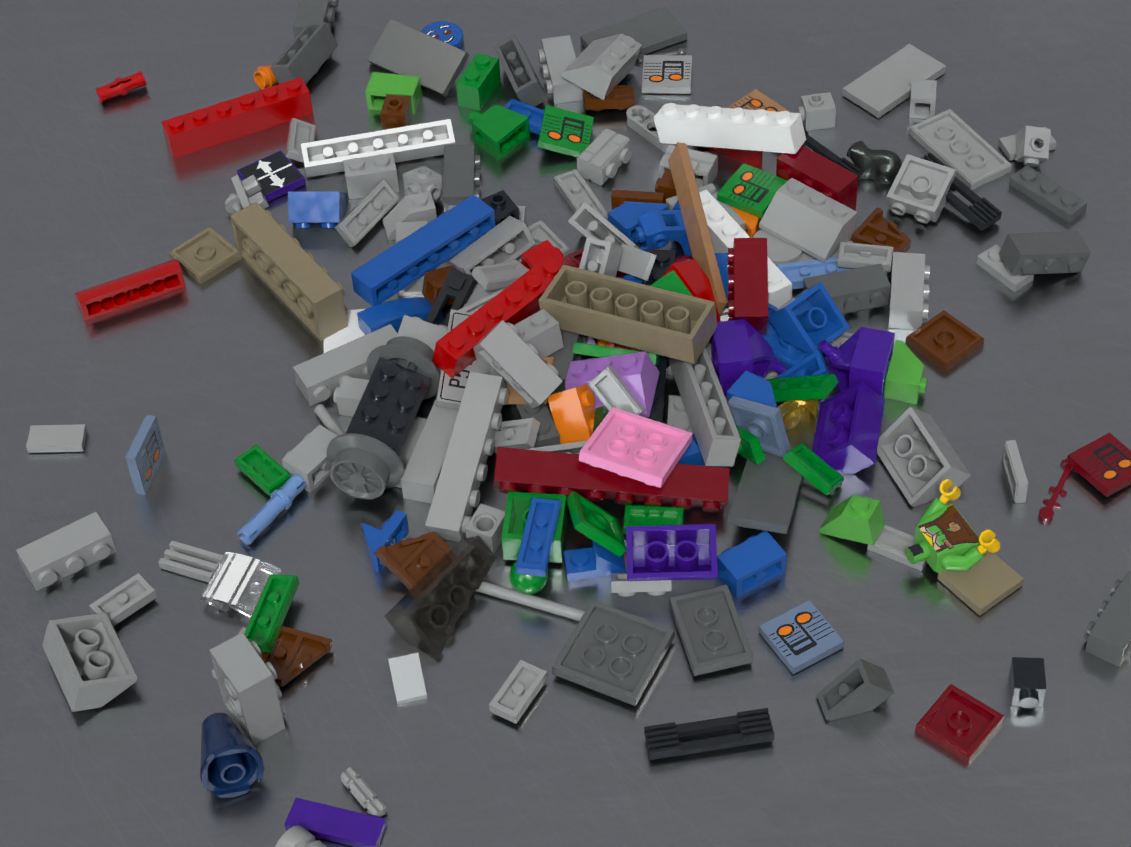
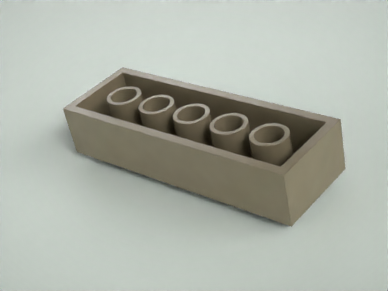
M256 202L230 215L236 247L241 251L242 258L320 341L348 327L346 318L348 310L343 300L345 291L338 281L334 282L326 268L320 267L310 252L306 253L302 249L299 241L287 233L283 224H278L274 220L268 209L264 210Z
M568 265L561 267L539 299L540 310L545 309L559 322L560 329L693 364L696 363L717 328L716 305L713 301Z

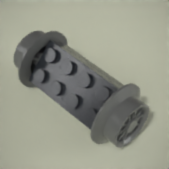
M399 336L390 339L386 345L379 346L371 351L366 361L367 371L371 378L346 434L333 438L327 447L326 454L331 465L330 477L333 483L340 490L353 497L361 499L377 498L383 494L385 489L396 486L404 475V466L399 455L422 401L433 397L438 392L440 379L437 365L432 361L434 351L422 341L412 337Z

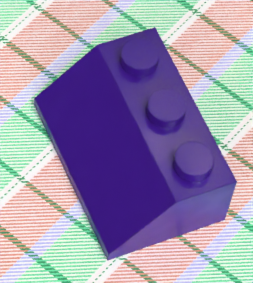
M861 381L821 402L812 452L837 472L854 474L875 464L885 399L864 381Z
M715 524L626 526L627 581L718 579Z

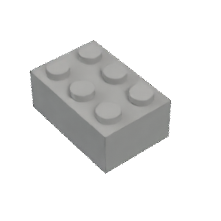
M242 632L210 649L224 705L254 746L285 729L283 715L286 714V711L279 700V697L282 696L281 691L274 681L278 677L271 663H264L261 659L262 653L254 640L249 642Z

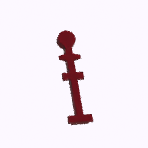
M1066 458L1065 460L1062 459L1060 464L1066 468L1057 486H1050L1048 492L1053 493L1051 498L1043 500V503L1047 506L1039 510L1038 517L1043 522L1053 520V508L1061 507L1056 502L1059 495L1065 497L1067 491L1062 489L1072 469H1075L1066 462Z

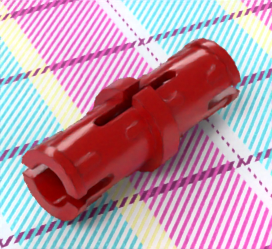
M138 71L122 79L120 77L115 78L114 82L95 89L99 100L103 103L119 95H122V97L126 96L127 92L146 86L147 83L143 73Z

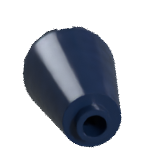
M211 714L202 723L200 778L203 786L207 791L209 789L221 798H231L247 793L251 790L250 785L256 780L259 783L263 777L264 764L262 757L228 714Z

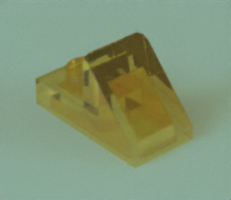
M818 399L786 401L777 407L781 410L786 431L795 428L798 423H801L812 434H815Z

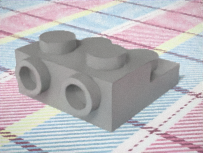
M907 154L886 196L888 207L897 215L902 216L908 213L914 215V218L921 223L927 224L929 221L936 223L946 203V195L956 176V170Z

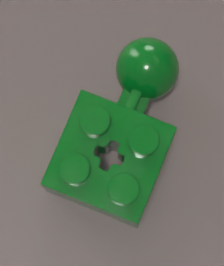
M508 492L501 536L503 559L517 560L533 497L561 501L562 508L549 562L562 563L568 521L567 495ZM516 561L510 570L512 586L518 592L527 595L541 591L546 585L548 573H546V577L516 574Z

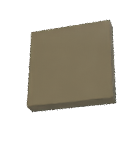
M208 227L170 251L169 257L171 260L176 259L180 267L202 285L241 260L242 253L215 230Z
M988 551L985 552L986 556L967 572L943 571L939 572L937 577L940 582L979 616L1020 588L1024 582L1023 577L996 554Z

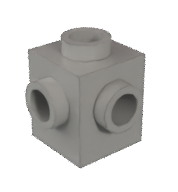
M426 166L403 173L405 196L430 191L434 202L443 199V179L438 173Z

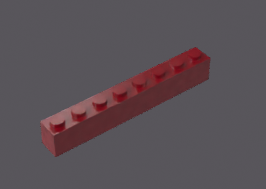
M497 447L493 488L499 489V492L506 494L518 490L528 491V493L567 495V497L573 491L593 502L615 499V502L618 504H632L633 501L644 502L645 506L660 507L662 504L673 505V508H684V510H688L691 507H702V510L705 512H719L720 509L724 510L728 502L730 468L676 464L662 487L659 488L579 461V454Z

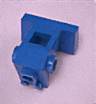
M678 200L672 210H648L638 216V227L635 228L636 237H634V241L636 244L640 243L641 247L639 248L641 250L649 252V249L664 247L668 241H678L685 256L693 257Z

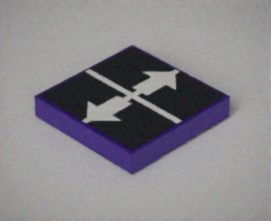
M281 150L237 170V174L242 181L255 175L262 187L260 191L268 202L306 184L305 177Z

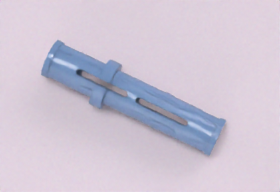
M293 474L279 490L275 489L271 493V498L237 531L240 540L245 544L251 545L257 536L284 509L287 510L292 505L295 497L307 487V484L303 483L305 480L301 476Z

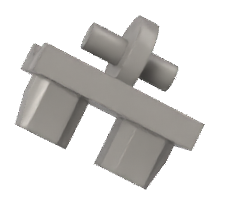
M238 174L231 178L237 194H230L229 198L225 201L224 205L228 213L234 214L256 202L263 209L269 207L267 199L260 191L262 187L255 175L243 181Z

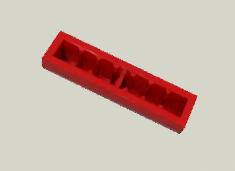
M173 259L74 294L84 320L87 321L186 286L182 269L178 261Z

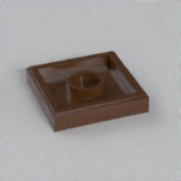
M943 310L908 335L905 344L946 373L984 345V338Z

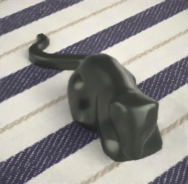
M863 141L852 144L846 154L853 164L861 169V178L872 179L877 183H893L902 166V161L895 152L884 149L872 150Z

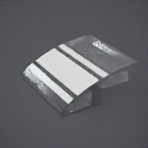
M226 552L200 600L226 613L230 607L251 618L269 575L281 574L282 569L253 557Z

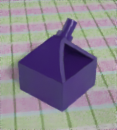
M745 319L717 322V328L711 336V361L726 399L727 391L745 371L765 378L768 371H774L779 375L785 372L786 366L774 356L773 349L769 343Z
M861 327L839 348L837 346L833 347L826 340H822L818 344V348L826 355L825 359L828 361L830 373L835 374L838 383L836 386L839 392L864 381L884 398L885 379L893 354L895 333Z

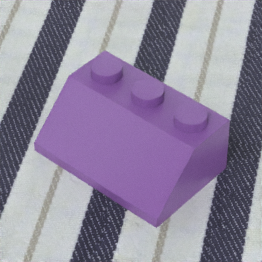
M646 351L570 362L565 381L566 390L589 384L604 369L612 366L646 409L640 416L650 417L659 370ZM590 388L595 397V408L604 406V404L600 401V399L597 397L594 391Z

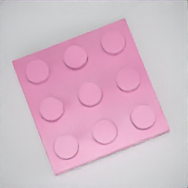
M612 407L580 450L579 461L590 464L593 467L617 473L620 476L644 482L650 486L661 488L691 444L693 433Z

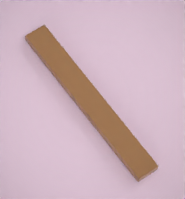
M677 142L668 162L693 259L696 260L710 280L720 316L728 301L686 143Z

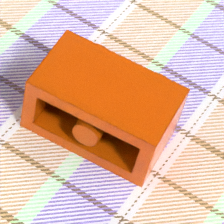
M585 384L549 395L547 400L555 426L560 435V443L588 441L593 433L596 411L595 397L589 385Z

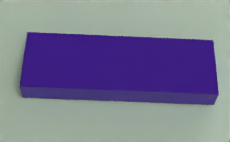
M295 798L284 825L286 830L300 825L316 838L353 847H378L387 822L384 818Z

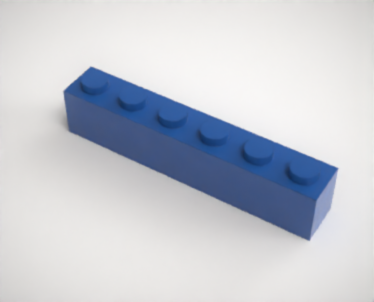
M474 194L461 201L455 207L352 271L351 277L354 292L371 306L383 303L423 277L425 272L432 271L494 228L496 226L494 209Z

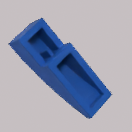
M424 297L387 301L358 312L359 328L367 335L391 324L398 333L404 315L418 317L425 321L432 305ZM442 312L440 313L438 319L443 317Z

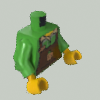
M946 479L940 484L941 497H936L916 524L914 545L905 549L906 556L911 564L926 560L932 570L937 573L943 571L967 572L986 556L985 552L995 553L1000 549V542L994 539L996 534L992 530H985L978 536L954 504H947L949 500H957L961 495V491L957 486L947 493L953 485L950 479Z

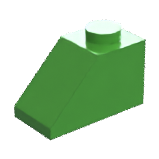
M896 340L885 379L884 398L917 404L919 394H925L928 378L923 377V363L902 340Z
M851 495L829 511L819 528L820 534L874 545L885 526L880 500Z

